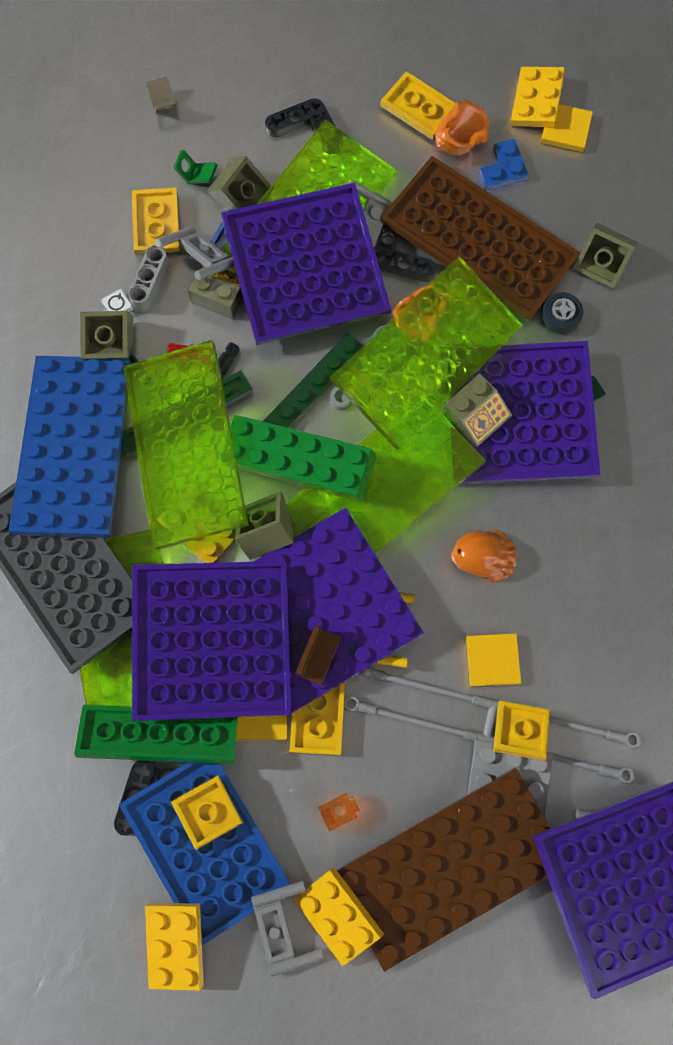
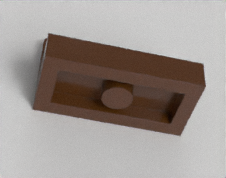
M315 625L296 670V675L322 686L341 637L324 631L320 626Z

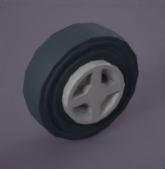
M559 292L549 296L544 302L541 317L548 329L563 334L569 333L578 327L582 321L584 311L577 297L570 293Z

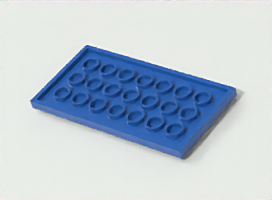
M70 356L35 357L9 525V533L11 535L111 538L131 370L130 358L82 360L81 357Z

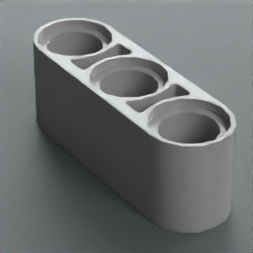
M152 245L146 250L129 289V299L133 309L138 313L150 311L169 268L166 251L163 247L158 248L156 245ZM147 278H153L152 280L145 281ZM139 297H145L143 300L137 301Z

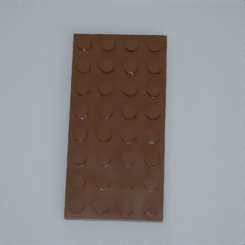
M434 156L429 158L380 219L385 226L529 322L580 255L579 251Z
M517 768L507 771L336 869L384 933L379 940L371 945L384 972L547 877L532 835L551 828Z

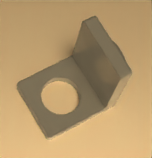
M167 77L146 82L155 113L177 106V101L174 100Z

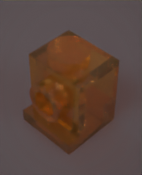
M346 793L318 807L329 832L358 818L356 812L360 811L353 796L348 798ZM338 806L345 808V814L341 817L335 814V809Z

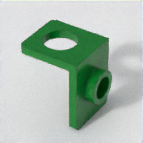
M180 150L174 164V169L187 184L210 183L218 165L216 162L195 163L185 150ZM183 159L188 163L186 172L183 171L181 166Z

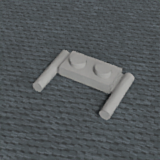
M351 180L350 183L356 184L358 194L367 199L363 212L373 247H375L383 223L380 221L381 216L389 208L391 201Z
M193 226L155 240L158 248L180 241V247L205 267L195 271V278L197 280L235 266L232 257L228 258L225 253L200 233L196 232Z
M303 881L251 897L271 977L323 960L321 949L294 956L280 899L305 892L306 889Z

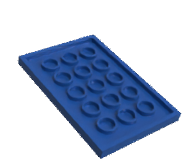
M187 762L119 804L173 903H200L202 945L253 913L254 907L251 897L290 885L221 764ZM219 776L243 823L195 850L171 801Z

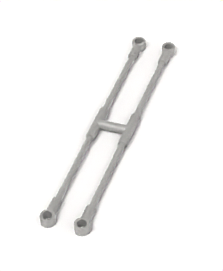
M369 667L363 674H358L355 677H369L381 681L388 680L469 701L473 705L488 708L484 733L468 729L464 731L380 709L376 705L358 701L354 696H349L344 701V708L348 712L359 711L370 715L378 714L462 736L470 741L480 740L494 743L498 700L455 692L386 674L385 671ZM349 700H354L356 707L350 709L346 703ZM552 716L549 719L550 723L604 736L606 739L623 743L627 748L638 747L641 743L640 736L635 732L625 734L610 729L606 731ZM629 736L635 738L636 742L634 745L629 743ZM553 754L552 760L599 772L600 775L618 779L622 784H628L634 780V772L630 768L618 769L602 764L599 766ZM623 771L629 774L627 781L622 778Z

